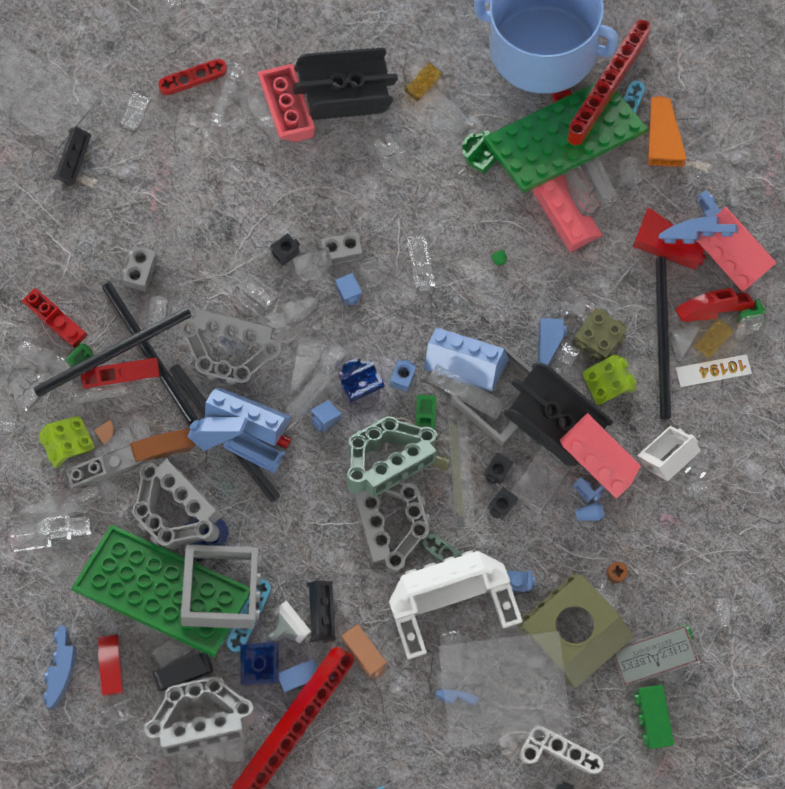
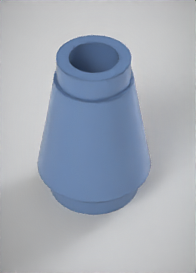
M594 502L575 510L577 521H600V519L605 518L602 503Z

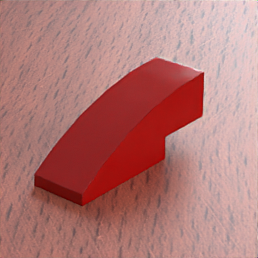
M118 634L98 637L102 696L124 694Z

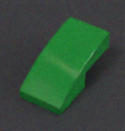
M417 395L415 426L435 429L436 396Z

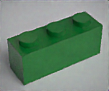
M663 684L638 688L636 694H634V701L636 706L639 705L640 714H638V722L640 726H643L644 734H642L643 745L647 746V750L674 746Z

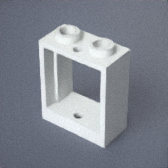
M669 426L637 456L646 470L669 481L701 450L695 436L692 434L688 435L681 429ZM677 444L681 445L664 462L660 460Z

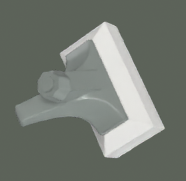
M285 601L274 612L276 615V626L274 631L267 635L266 642L272 645L280 639L289 638L301 643L311 631L290 604Z

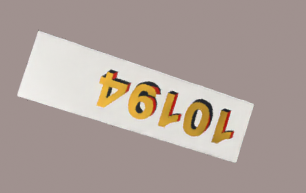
M747 354L676 367L680 387L752 374Z

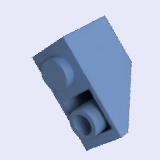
M328 400L311 410V420L313 421L311 424L318 432L321 430L325 434L342 419V414Z

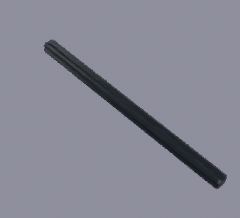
M657 257L655 265L660 418L668 420L671 418L667 269L666 258Z
M111 282L102 286L103 291L130 333L134 335L142 331ZM147 340L139 344L147 359H158L159 378L188 424L198 420L149 341Z
M184 308L35 386L34 392L40 397L191 318L192 315L189 309Z
M174 365L170 369L171 374L205 416L207 400L180 365ZM233 453L270 502L276 501L280 494L256 464Z

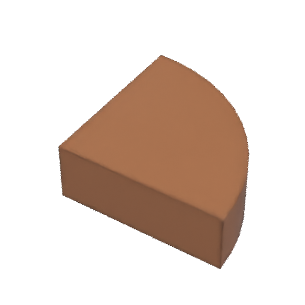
M111 420L94 430L105 447L110 444L114 434Z

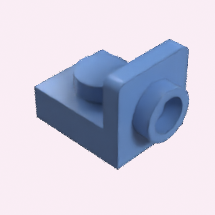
M582 477L573 485L587 503L592 500L596 502L604 495L602 493L605 489L603 485L593 491L592 484Z
M507 571L512 592L530 593L531 588L535 587V576H532V571Z

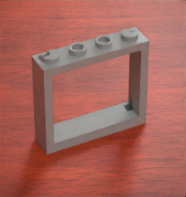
M501 343L498 347L505 349L509 359L508 363L524 377H527L532 368ZM464 383L460 388L457 386L450 394L452 396L450 403L503 447L519 427L511 422L499 434L460 400L472 388V385Z
M186 545L181 626L254 629L255 621H259V609H255V605L260 603V591H256V585H260L261 573H257V567H261L262 555H258L257 547ZM194 558L251 560L249 614L190 612Z

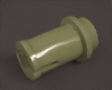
M436 454V461L431 465L439 467L443 471V469H448L451 460L448 459V456L442 457Z

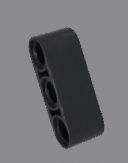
M203 652L153 671L152 674L158 692L182 682H189L214 672L209 655Z

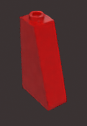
M648 208L633 247L659 257H665L669 261L696 270L698 265L702 266L706 257L703 254L704 248L697 241H694V244H685L683 240H676V243H664V240L659 239V234L674 225L654 210Z

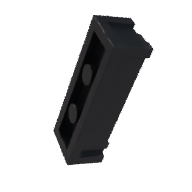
M76 126L68 131L70 134L57 172L52 178L66 183L65 185L68 187L76 182L92 135Z
M316 580L309 582L307 587H309L310 643L323 641V643L335 641L332 581Z

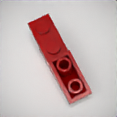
M36 288L22 300L45 325L74 349L88 336L81 327L66 316L59 307Z
M732 288L711 291L692 298L676 307L675 312L682 322L717 319L719 312L726 313L754 309L755 303L748 293L735 294Z
M150 358L95 367L81 375L83 389L160 377L158 359Z

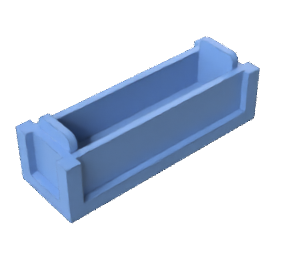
M244 432L225 441L223 448L273 474L286 453Z

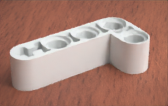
M537 726L529 732L520 751V758L526 764L536 762L544 750L591 775L597 774L603 769V760L598 755L542 726ZM535 731L543 733L544 738L542 741L539 742L534 739ZM553 740H558L561 743L562 748L560 751H555L552 748ZM526 749L534 751L535 757L533 760H528L525 757ZM571 750L579 752L580 758L578 761L571 759ZM584 758L589 762L595 760V765L598 767L591 770V765L589 763L584 762L583 765H581V762L584 760Z

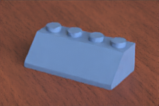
M436 327L428 343L424 369L493 392L509 359L504 348Z
M225 388L214 389L205 404V417H246L248 421L243 432L274 446L292 418L290 415Z

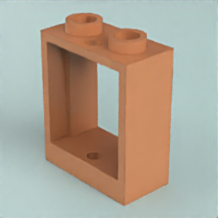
M358 624L341 636L343 644L354 656L369 679L373 677L377 679L385 673L387 662Z

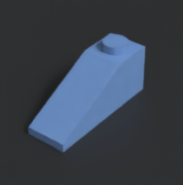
M540 319L538 363L549 365L563 337H566L567 326H563L564 319Z
M205 417L201 420H195L191 424V430L187 437L205 451L241 435L248 419L246 417Z

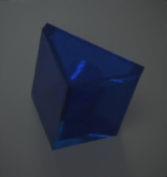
M278 642L240 645L241 685L270 686L279 683Z

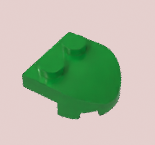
M485 130L476 135L471 133L462 143V152L467 164L483 174L497 161L483 141V137L491 133Z

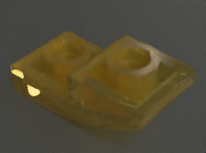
M429 62L418 72L417 77L405 87L404 91L418 102L438 82L443 72Z
M719 318L694 347L710 359L735 330Z

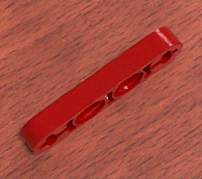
M214 59L165 76L159 80V90L163 95L168 96L221 78L227 72L226 63L222 59ZM219 65V67L221 68V71H218V70L216 69V66ZM202 70L207 74L205 77L199 78L196 75L198 71ZM186 76L189 78V81L186 84H182L179 82V79ZM165 83H168V85L170 86L169 89H166L164 85Z

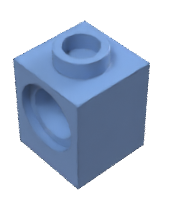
M353 273L335 280V287L344 305H354L362 299V291Z
M398 360L390 380V386L408 392L416 372V366L410 361ZM405 371L409 376L402 378L399 376V373Z

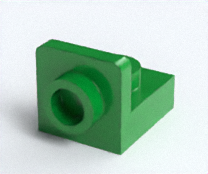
M760 299L754 301L753 311L752 309H746L740 313L737 318L738 326L761 322L765 315V307L761 304Z
M81 343L65 361L73 367L94 356L88 345Z

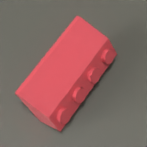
M293 64L258 72L257 74L279 138L293 142L313 138L315 126L311 116H309L310 112L303 94L293 93L294 84L299 82Z
M565 174L534 188V195L570 253L602 237V233Z
M725 207L716 216L720 218V224L738 225V234L733 233V237H722L721 233H714V236L708 237L702 236V233H700V240L697 241L743 292L773 267L776 261L733 213Z
M588 413L560 439L562 446L616 499L631 486L641 467Z

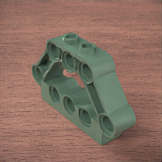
M385 417L373 422L363 430H358L350 437L348 443V455L351 458L350 469L347 473L348 490L353 493H361L366 490L374 498L435 463L437 454L435 449L436 431L430 427L422 428L404 423L394 417ZM385 442H393L405 446L404 451L401 453H392L385 462H376L372 469L367 472L364 470L367 452L378 451Z

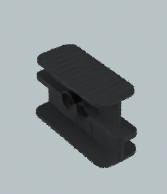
M383 47L308 53L301 55L295 64L294 70L298 73L299 82L294 84L293 93L307 94L310 107L309 116H311L312 120L381 114L389 109L393 101V97L388 94L387 86L395 85L398 77L395 73L388 74L385 61L387 52Z
M543 363L533 364L531 366L532 370L524 381L520 379L512 381L511 384L521 393L508 410H504L503 413L561 463L568 466H577L578 461L562 446L560 439L587 413L604 430L608 425L613 424V420L548 365ZM548 405L552 408L550 415L547 413ZM563 417L566 420V425L564 427L561 424V420Z

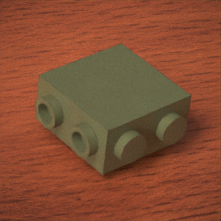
M595 307L572 342L575 343L576 348L581 351L585 350L595 361L600 362L615 354V346L617 344L621 345L627 337L625 335L627 328L620 320L611 318L605 310Z

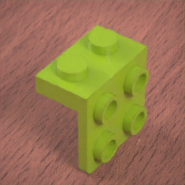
M612 355L583 371L584 379L596 404L602 405L624 392L632 393L638 390L635 385L637 384L636 379L630 374L627 368L629 367L628 362L624 357Z
M80 416L46 424L38 434L40 443L44 445L48 460L54 468L60 467L69 457L87 453L94 449V444Z

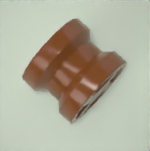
M618 561L613 562L606 571V576L612 583L622 582L628 574L627 566Z

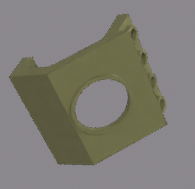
M575 573L569 576L557 589H554L547 598L539 602L531 612L522 617L523 622L517 625L521 631L530 636L563 673L562 677L565 682L575 689L634 637L615 609L581 574L577 575ZM578 607L591 615L594 622V630L586 641L569 643L558 634L556 620L565 609Z

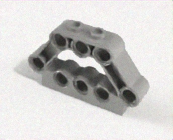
M198 309L196 319L184 320L180 325V332L186 337L196 360V369L200 373L206 374L208 379L218 380L222 378L226 379V383L237 385V382L245 383L251 380L254 373L269 360L280 356L283 352L282 343L272 338L275 327L255 321ZM213 321H216L219 324V330L217 332H214L211 329V323ZM189 323H192L195 326V332L193 334L187 331V325ZM231 326H235L238 329L236 336H232L229 333ZM201 329L206 330L210 335L224 334L229 340L240 338L249 345L260 343L263 344V348L239 366L234 365L229 359L217 361L211 355ZM250 330L254 331L257 335L254 341L248 338ZM270 343H273L277 346V352L275 354H272L268 351V346ZM204 358L208 359L211 363L209 369L204 368L202 365ZM222 363L229 366L228 373L221 371L220 366ZM240 368L247 370L248 375L246 378H242L239 375Z
M167 459L159 467L151 462L142 465L140 468L141 481L137 501L133 506L132 514L139 521L137 525L145 533L148 531L151 534L149 538L157 546L161 544L171 550L177 549L181 545L202 541L211 543L217 540L220 532L215 522L223 514ZM155 471V474L150 478V474ZM175 480V484L170 487L171 482ZM162 486V488L172 493L174 500L185 507L187 514L199 520V522L169 528L168 521L157 515L156 508L160 487ZM187 493L186 499L182 500L183 495ZM200 506L199 511L195 513L196 507ZM147 509V513L143 516V511ZM160 521L158 528L155 529V524ZM209 527V532L204 535L205 529ZM172 534V539L167 542L168 536Z
M403 482L382 492L406 504L405 518L412 525L411 530L397 548L390 552V536L384 531L385 518L379 513V497L375 496L372 498L366 490L361 493H353L373 565L385 562L388 571L392 573L402 571L405 561L429 534L431 519L429 513L425 514L423 506H426L424 495H420L415 484ZM410 490L414 493V496L406 498L403 493ZM373 500L377 505L374 508H368L366 502ZM417 509L419 515L412 517L409 514V510ZM379 519L382 524L379 527H374L371 521ZM421 527L425 533L420 536L416 535L414 529ZM379 537H383L387 540V543L380 546L376 543V540ZM396 557L401 561V564L392 566L390 560Z
M203 677L196 681L182 682L179 685L168 688L165 692L164 701L153 719L146 724L144 732L149 743L154 747H161L165 757L244 739L246 738L244 727H248L255 722L256 713L252 702L248 699H242L227 687L221 677ZM209 701L218 703L230 713H217L209 719L198 717L188 724L184 722L176 723L181 712L186 707H202Z

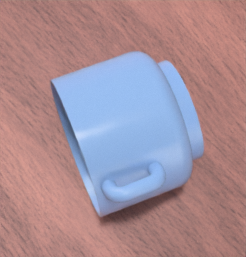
M474 0L475 15L482 21L490 23L489 49L495 68L507 82L524 91L549 94L567 90L581 82L589 74L597 56L611 57L617 51L619 39L617 32L611 27L602 25L603 0ZM485 2L490 3V12L485 9ZM600 36L607 38L606 46L599 44Z

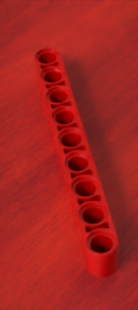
M638 20L634 24L569 126L567 136L569 143L579 145L585 140L647 43L651 24L647 20Z
M334 647L330 650L235 781L232 789H264L353 666L354 656L340 647Z

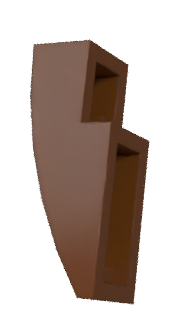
M190 428L171 431L130 443L135 462L166 458L172 454L189 452L196 446L187 437Z

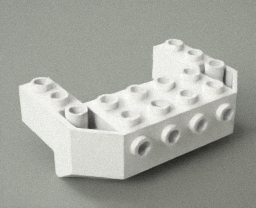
M473 550L462 553V556L454 558V556L446 558L440 564L431 563L425 565L424 569L418 571L412 569L405 572L406 575L401 577L389 600L408 660L427 654L415 616L490 592L502 629L523 622L504 564L479 551L473 552Z

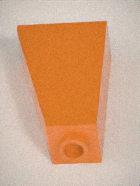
M664 96L651 97L647 165L684 167L686 154L671 100Z

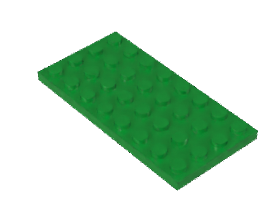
M594 83L484 136L483 141L524 194L647 133V127L616 90L585 140L579 145L569 143L567 136L570 123L596 85Z
M112 524L71 587L72 591L213 657H216L231 628L181 626L185 558ZM194 562L190 612L240 614L250 596V587Z

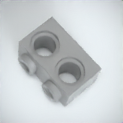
M349 231L340 236L328 235L321 239L325 266L362 259L358 232L353 233ZM352 243L355 247L347 248L346 245ZM329 247H335L337 250L334 252H330L327 249Z
M137 246L133 247L132 252L128 253L127 269L124 268L121 275L125 287L147 292L158 259L156 251ZM141 257L146 258V260L142 263L137 262V260ZM133 275H140V278L137 280L131 279Z

